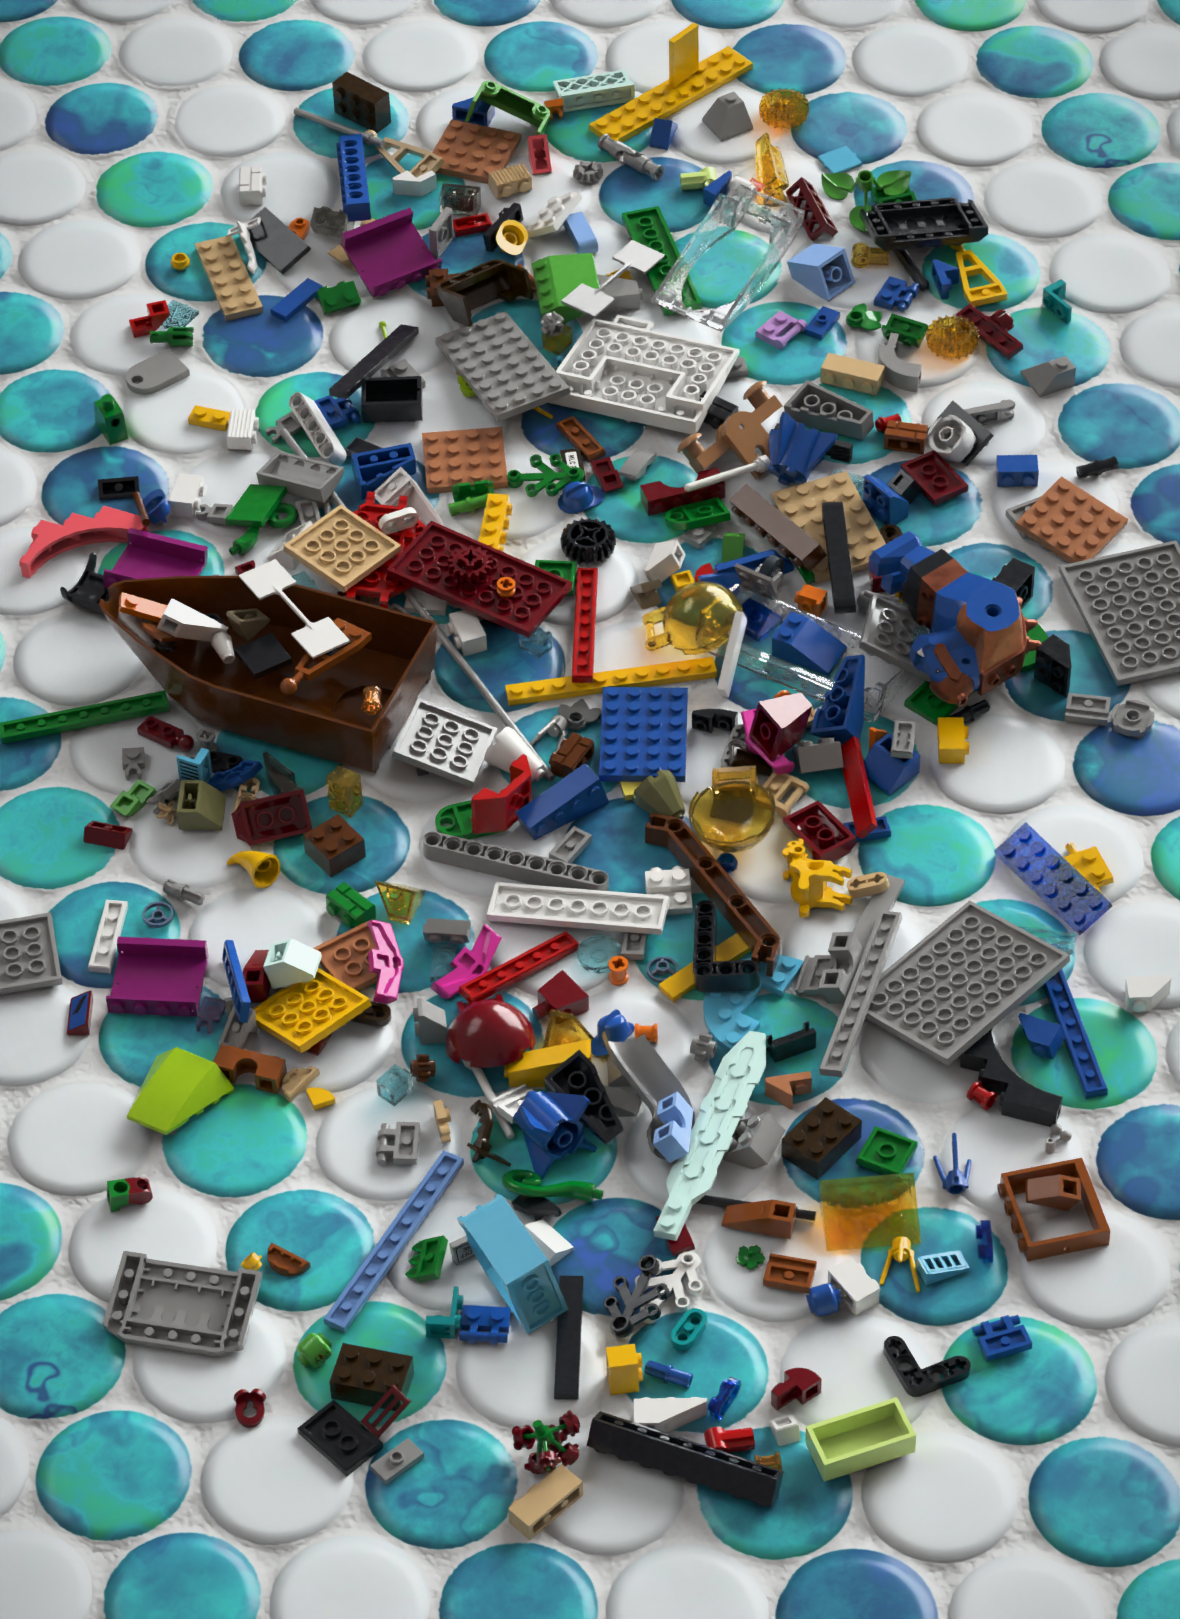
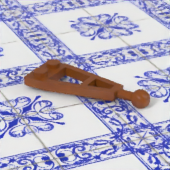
M337 618L333 622L350 640L349 643L345 644L347 646L331 656L323 654L314 659L306 653L295 668V676L286 678L280 683L281 692L285 695L294 694L297 690V684L303 679L307 681L314 679L362 649L372 640L371 633ZM313 660L318 662L314 667L307 669Z

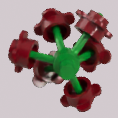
M571 1410L559 1418L558 1426L543 1425L541 1420H536L533 1422L535 1431L529 1425H525L522 1428L519 1426L512 1428L513 1446L516 1450H521L522 1448L532 1449L535 1440H537V1452L531 1453L528 1463L524 1464V1468L534 1474L551 1472L561 1462L565 1467L568 1464L572 1465L579 1457L578 1444L572 1445L569 1442L562 1446L563 1441L567 1440L568 1435L574 1437L575 1433H579V1419L575 1414L573 1415Z

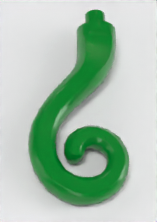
M280 502L269 517L268 523L273 528H287L296 522L298 517L297 510L292 504ZM279 512L288 515L285 519L278 520ZM248 527L247 532L243 536L233 541V547L229 549L232 556L236 554L244 555L249 552L258 540L260 527Z
M523 1169L511 1170L502 1176V1184L506 1189L523 1196L565 1197L592 1202L594 1198L602 1200L603 1191L596 1189V1184L567 1181L541 1186L542 1179L539 1174Z

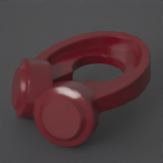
M241 1389L235 1393V1413L238 1422L242 1426L251 1428L262 1422L265 1414L263 1402L266 1400V1395L262 1390L253 1389L249 1393L246 1389ZM251 1401L253 1408L257 1410V1414L254 1417L248 1418L243 1415V1411Z

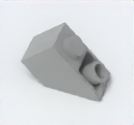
M417 998V1008H413L415 1036H420L421 1045L445 1043L447 1035L445 1010L422 998Z

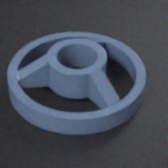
M153 902L144 908L142 916L143 921L148 926L161 928L173 920L174 913L169 904ZM160 906L166 907L171 911L170 917L165 916L164 911L160 910ZM152 907H156V910L152 912L151 917L146 919V912Z
M657 957L649 962L647 974L652 981L661 983L666 979H659L654 977V975H673L676 972L669 967L668 962L675 966L676 972H678V964L669 957ZM657 962L656 968L650 972V967Z

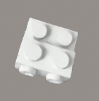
M675 866L671 870H662L661 868L654 867L650 871H645L646 894L669 896L670 902L667 915L693 913L689 869Z

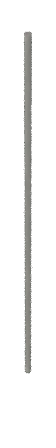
M282 429L280 435L297 456L308 458L287 429ZM333 491L329 498L336 507L342 505L347 508L335 491ZM411 589L402 592L422 618L435 621ZM437 624V638L504 725L514 729L542 762L545 778L549 782L553 781L555 775Z

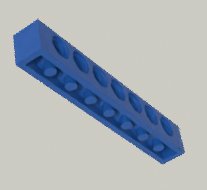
M362 134L339 136L340 143H336L343 214L348 216V222L371 220Z

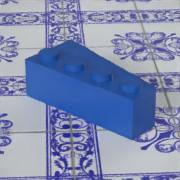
M584 763L516 811L515 814L520 825L533 840H536L608 804L609 801L599 777Z

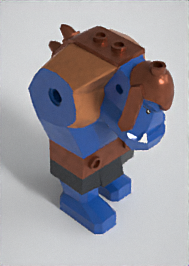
M908 531L873 551L870 555L868 569L876 577L882 576L881 587L889 595L903 591L902 601L909 604L912 618L921 629L928 633L918 635L911 646L910 658L916 669L930 677L929 687L942 701L949 704H957L961 707L966 704L968 696L973 691H978L980 696L984 695L1017 675L1022 669L1025 654H1028V651L1037 650L1042 645L1040 641L1031 640L1030 636L1026 635L1029 630L1036 627L1038 621L1036 619H1027L1023 616L1021 611L1023 600L1017 597L1014 589L1002 583L969 573L945 550L940 549L934 552L922 546L919 537L913 532Z

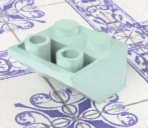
M289 939L271 944L263 968L273 989L280 987L288 988L292 984L299 982L307 983L314 979L322 955L321 952Z

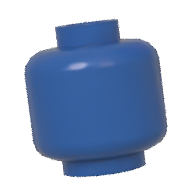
M831 1283L812 1287L809 1290V1295H806L811 1314L815 1313L818 1317L838 1312L839 1303L843 1302L839 1288L834 1289Z

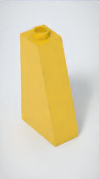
M591 1040L522 1052V1059L504 1065V1078H509V1087H519L523 1084L527 1085V1087H545L544 1078L578 1050L591 1061Z

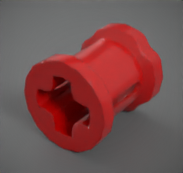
M979 1081L972 1084L966 1096L967 1099L974 1100L982 1105V1108L986 1111L997 1100V1094L985 1089Z

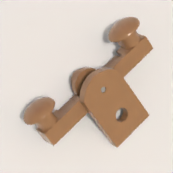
M759 381L753 384L744 393L743 400L748 399L755 410L753 412L739 411L728 417L716 431V442L706 450L697 440L702 435L701 433L692 434L681 442L677 451L678 453L683 452L697 474L730 448L744 465L751 464L757 457H760L755 453V448H759L762 456L766 455L770 460V435L761 423L783 405L775 395L770 397L762 386L767 381ZM753 471L750 473L756 480L765 472Z

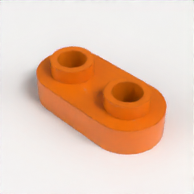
M296 218L288 226L303 241L310 231L309 222L303 218Z

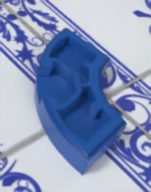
M243 760L239 765L230 770L216 772L208 781V784L219 791L232 789L254 777L263 766L260 761Z

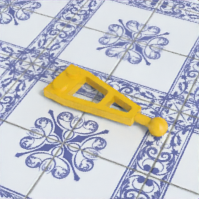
M964 243L960 246L949 245L953 250H957L956 263L960 270L959 276L963 294L968 304L977 307L1007 300L1008 294L1001 281L971 250L964 249ZM969 260L973 266L964 267L963 261ZM982 274L990 283L989 285L969 288L967 277Z

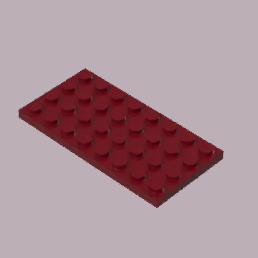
M433 521L421 531L387 569V576L527 638L534 633L572 589V582ZM470 545H473V549L481 547V551L487 550L488 555H492L493 561L491 575H486V580L480 578L479 583H476L475 580H472L470 584H468L467 580L461 583L459 577L454 579L453 574H449L448 559H450V553L454 554L455 549L461 551L462 546L468 549ZM510 577L515 581V594L513 596L501 597L498 595L497 581L500 578Z

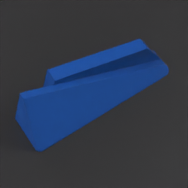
M773 549L715 565V573L698 576V591L705 604L711 606L747 590L742 586L734 567L736 563L755 571L770 555H774L784 561L782 575L794 571V566L789 558L780 556Z

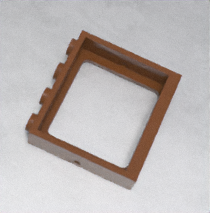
M1082 1157L1001 1173L1000 1183L997 1184L998 1194L1000 1198H1004L1005 1213L1011 1217L1012 1232L1017 1234L1019 1238V1251L1024 1253L1027 1261L1109 1245L1111 1230ZM1058 1174L1079 1178L1081 1180V1199L1093 1230L1031 1243L1014 1195L1026 1192L1025 1181L1027 1179Z

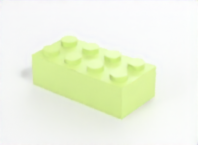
M895 1397L806 1426L805 1444L825 1482L914 1453L916 1434L898 1398Z

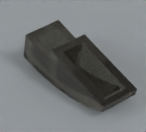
M268 752L263 753L266 778L274 795L301 789L296 785L295 774Z

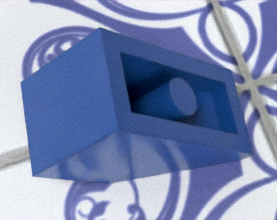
M474 97L452 105L453 120L465 122ZM481 100L467 123L488 127L495 115V107Z
M1020 1013L1018 1016L1032 1053L1041 1058L1054 1059L1065 1039L1061 1025Z

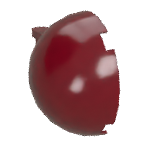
M501 994L495 995V998L484 999L472 1004L469 1002L463 1003L462 1001L456 1002L458 1014L451 1022L446 1035V1054L455 1063L459 1064V1059L470 1061V1067H497L522 1059V1052L527 1048L530 1051L533 1050L536 1038L532 1025L518 1008L504 1002Z

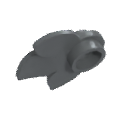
M580 699L571 707L560 704L558 714L567 720L568 729L581 730L586 724L598 720L601 709H589L584 699Z

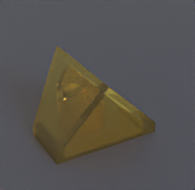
M375 881L389 920L410 924L425 894V890L402 884Z
M550 1010L543 1048L583 1040H591L592 1042L594 1037L573 1014Z

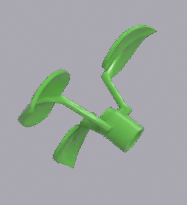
M862 170L859 172L858 177H856L855 183L852 176L846 173H822L821 182L825 193L835 200L845 199L848 192L853 193L858 185L859 189L864 192V206L854 207L850 211L849 220L858 230L868 232L860 218V209H864L865 212L871 210V206H868V192L873 188V183L879 190L883 189L884 194L887 196L902 194L908 189L911 171H887L879 175L876 181L871 171Z

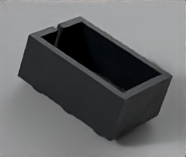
M421 376L369 378L361 386L363 423L423 421Z

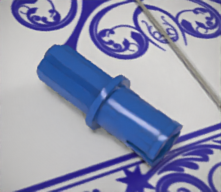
M649 1360L644 1368L645 1374L662 1379L666 1384L671 1382L688 1389L692 1383V1373L675 1369L673 1365L666 1366Z

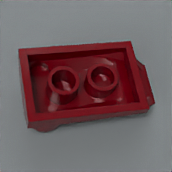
M304 789L239 803L237 809L231 814L237 839L246 842L249 846L307 833L313 829Z
M819 800L782 819L785 826L798 839H803L804 846L813 854V860L834 862L849 854L856 845V836Z

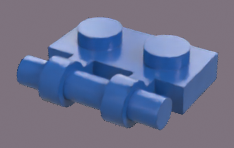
M889 276L874 298V306L891 311L896 306L898 311L904 312L911 305L912 298L917 296L920 286L918 283H913L912 286L907 287V281Z
M329 395L314 401L332 430L348 425V419L353 420L354 423H358L361 420L359 411L352 406L350 398L337 397L338 399H334Z
M463 1305L461 1330L469 1331H460L459 1340L468 1341L471 1344H476L477 1341L490 1342V1345L507 1343L511 1307Z
M1009 1315L1002 1316L1000 1320L990 1323L985 1321L981 1322L979 1326L972 1327L974 1337L983 1335L978 1337V1344L987 1362L1032 1349V1341L1024 1325L1014 1327V1325L1020 1324L1018 1315L1011 1317Z

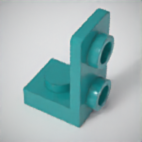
M1060 279L1043 288L1042 304L1066 323H1069L1071 321L1072 308L1062 300L1065 298L1066 282Z
M454 1286L450 1317L442 1315L426 1316L427 1338L455 1339L456 1329H461V1315H458V1310H463L464 1301L463 1295H459V1287Z

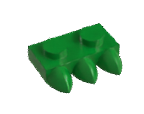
M445 1236L425 1239L412 1247V1250L418 1252V1254L408 1261L415 1266L405 1273L408 1278L416 1279L419 1283L439 1279L448 1244Z

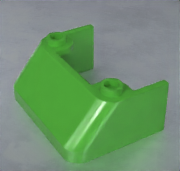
M484 81L474 96L465 122H469L479 102L482 100L538 127L536 135H543L550 121V110L546 106L493 81Z

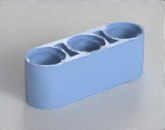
M583 212L570 214L563 222V226L577 254L598 252L597 239Z

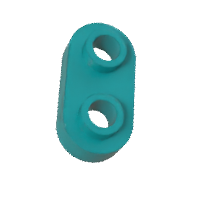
M698 1308L689 1309L671 1331V1344L674 1348L688 1350L695 1344L707 1327V1315L703 1310Z

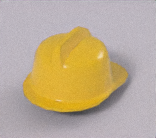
M515 220L504 221L496 234L497 244L503 252L510 255L520 254L528 240L527 230L520 222Z

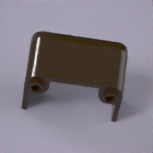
M500 259L485 262L436 285L437 294L453 321L468 327L473 326L471 310L500 298L506 302L516 300L518 296L530 300L534 298L527 269Z

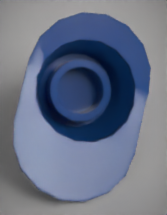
M579 481L571 482L565 486L563 494L560 495L558 506L565 513L577 514L600 504L604 500V493L597 486Z
M156 489L143 499V503L151 524H157L161 521L167 523L166 516L170 513L171 506L163 490Z
M613 1010L609 1015L602 1017L598 1021L597 1035L591 1042V1053L595 1056L609 1055L602 1037L604 1030L608 1041L624 1042L634 1032L635 1026L627 1022L619 1010Z

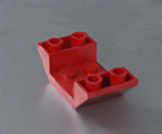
M522 754L511 763L509 768L510 784L505 789H502L499 794L484 787L472 797V833L506 831L518 820L515 812L531 802V771L527 755Z

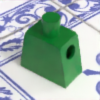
M111 394L103 395L100 400L94 402L95 423L109 445L128 439L124 414Z

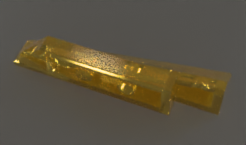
M765 133L756 141L758 206L784 205L787 203L783 190L789 187V181L782 151L778 146L774 147L771 145L769 134Z

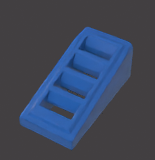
M730 170L704 188V204L714 209L729 191L728 184L732 179V172Z

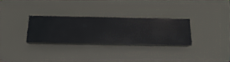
M560 1275L559 1288L569 1310L558 1316L554 1399H579L584 1276Z

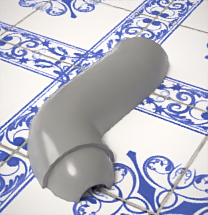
M604 1030L602 1037L608 1054L652 1114V1120L647 1129L650 1150L657 1157L666 1160L653 1145L655 1129L664 1125L657 1116L658 1101L678 1092L693 1109L690 1098L681 1083L649 1043L645 1034L629 1041L611 1042L608 1041ZM693 1110V1118H692V1127H691V1130H692V1128H693V1126H694V1124H695L694 1110Z

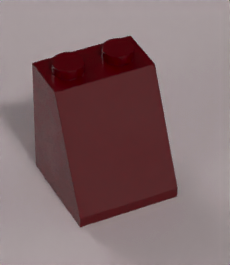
M801 692L759 701L749 736L771 761H775L803 738L813 705Z

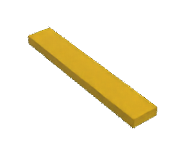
M736 933L716 946V961H737L749 953L751 949ZM693 962L659 984V990L672 1002H675L695 988Z

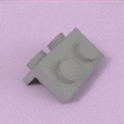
M428 918L426 924H423L425 941L433 943L451 942L453 944L470 942L471 921Z

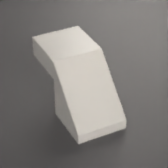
M407 170L392 178L393 193L396 195L423 196L437 189L436 174L431 170L416 178Z

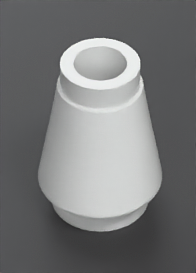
M224 631L214 634L211 642L212 647L225 664L233 662L235 656L231 636Z

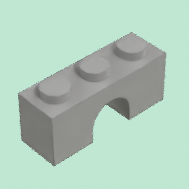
M854 932L832 933L828 949L832 958V969H823L818 987L827 1003H845L863 948Z

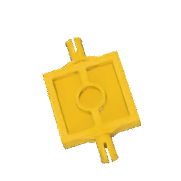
M1074 843L1066 844L1065 848L1069 855L1055 860V866L1073 897L1082 893H1091L1096 902L1103 900L1104 896L1099 889L1114 883V879L1097 847L1094 846L1077 851Z

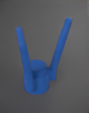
M952 1133L953 1170L949 1171L948 1175L945 1176L938 1157L935 1155L933 1159L942 1180V1188L947 1189L951 1194H960L969 1188L968 1179L972 1161L971 1159L967 1160L963 1175L958 1167L957 1135Z

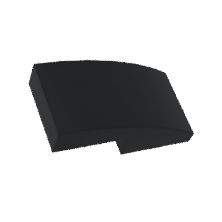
M700 709L692 712V728L699 731L712 733L714 728H719L732 732V729L738 725V712Z

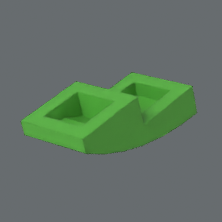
M138 779L128 792L123 790L110 805V808L128 818L147 804L146 801L153 797L157 791L154 787Z

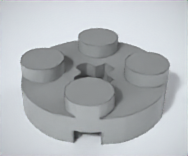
M1126 700V703L1121 705L1118 703L1112 709V729L1114 732L1126 736L1143 738L1154 725V712L1149 710V705L1139 700ZM1132 716L1136 717L1135 720H1131L1129 718H1132Z

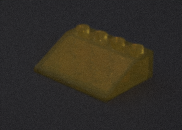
M914 1173L820 1180L818 1189L827 1251L892 1246V1241L896 1237H906L911 1241V1244L921 1243Z

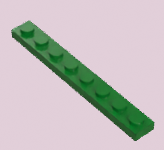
M164 690L1 722L0 737L2 744L167 712L170 711L166 691Z

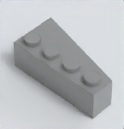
M808 380L804 382L784 405V412H787L796 422L806 424L805 426L860 440H863L874 428L873 411Z

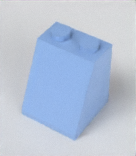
M812 244L787 261L792 279L826 301H829L855 283L845 248Z

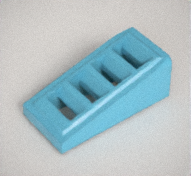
M960 1250L917 1258L916 1268L925 1285L970 1271ZM958 1259L960 1265L956 1266L953 1260ZM946 1262H949L951 1267H947Z

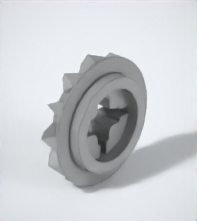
M596 161L580 162L579 165H575L573 176L580 182L593 183L602 178L603 169L601 164H597Z

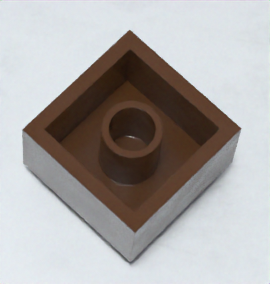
M339 814L303 835L305 853L330 877L366 857L364 838Z

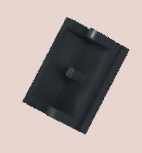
M809 1021L803 1023L802 1030L775 1040H772V1035L766 1037V1050L775 1063L816 1048V1031L814 1028L809 1029Z

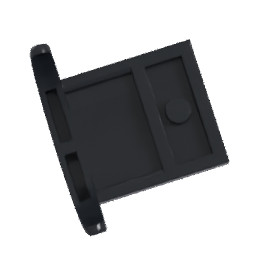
M92 552L77 584L69 591L61 587L60 592L64 599L104 615L99 602L100 599L107 602L109 600V592L106 587H103V575L95 573L97 556Z

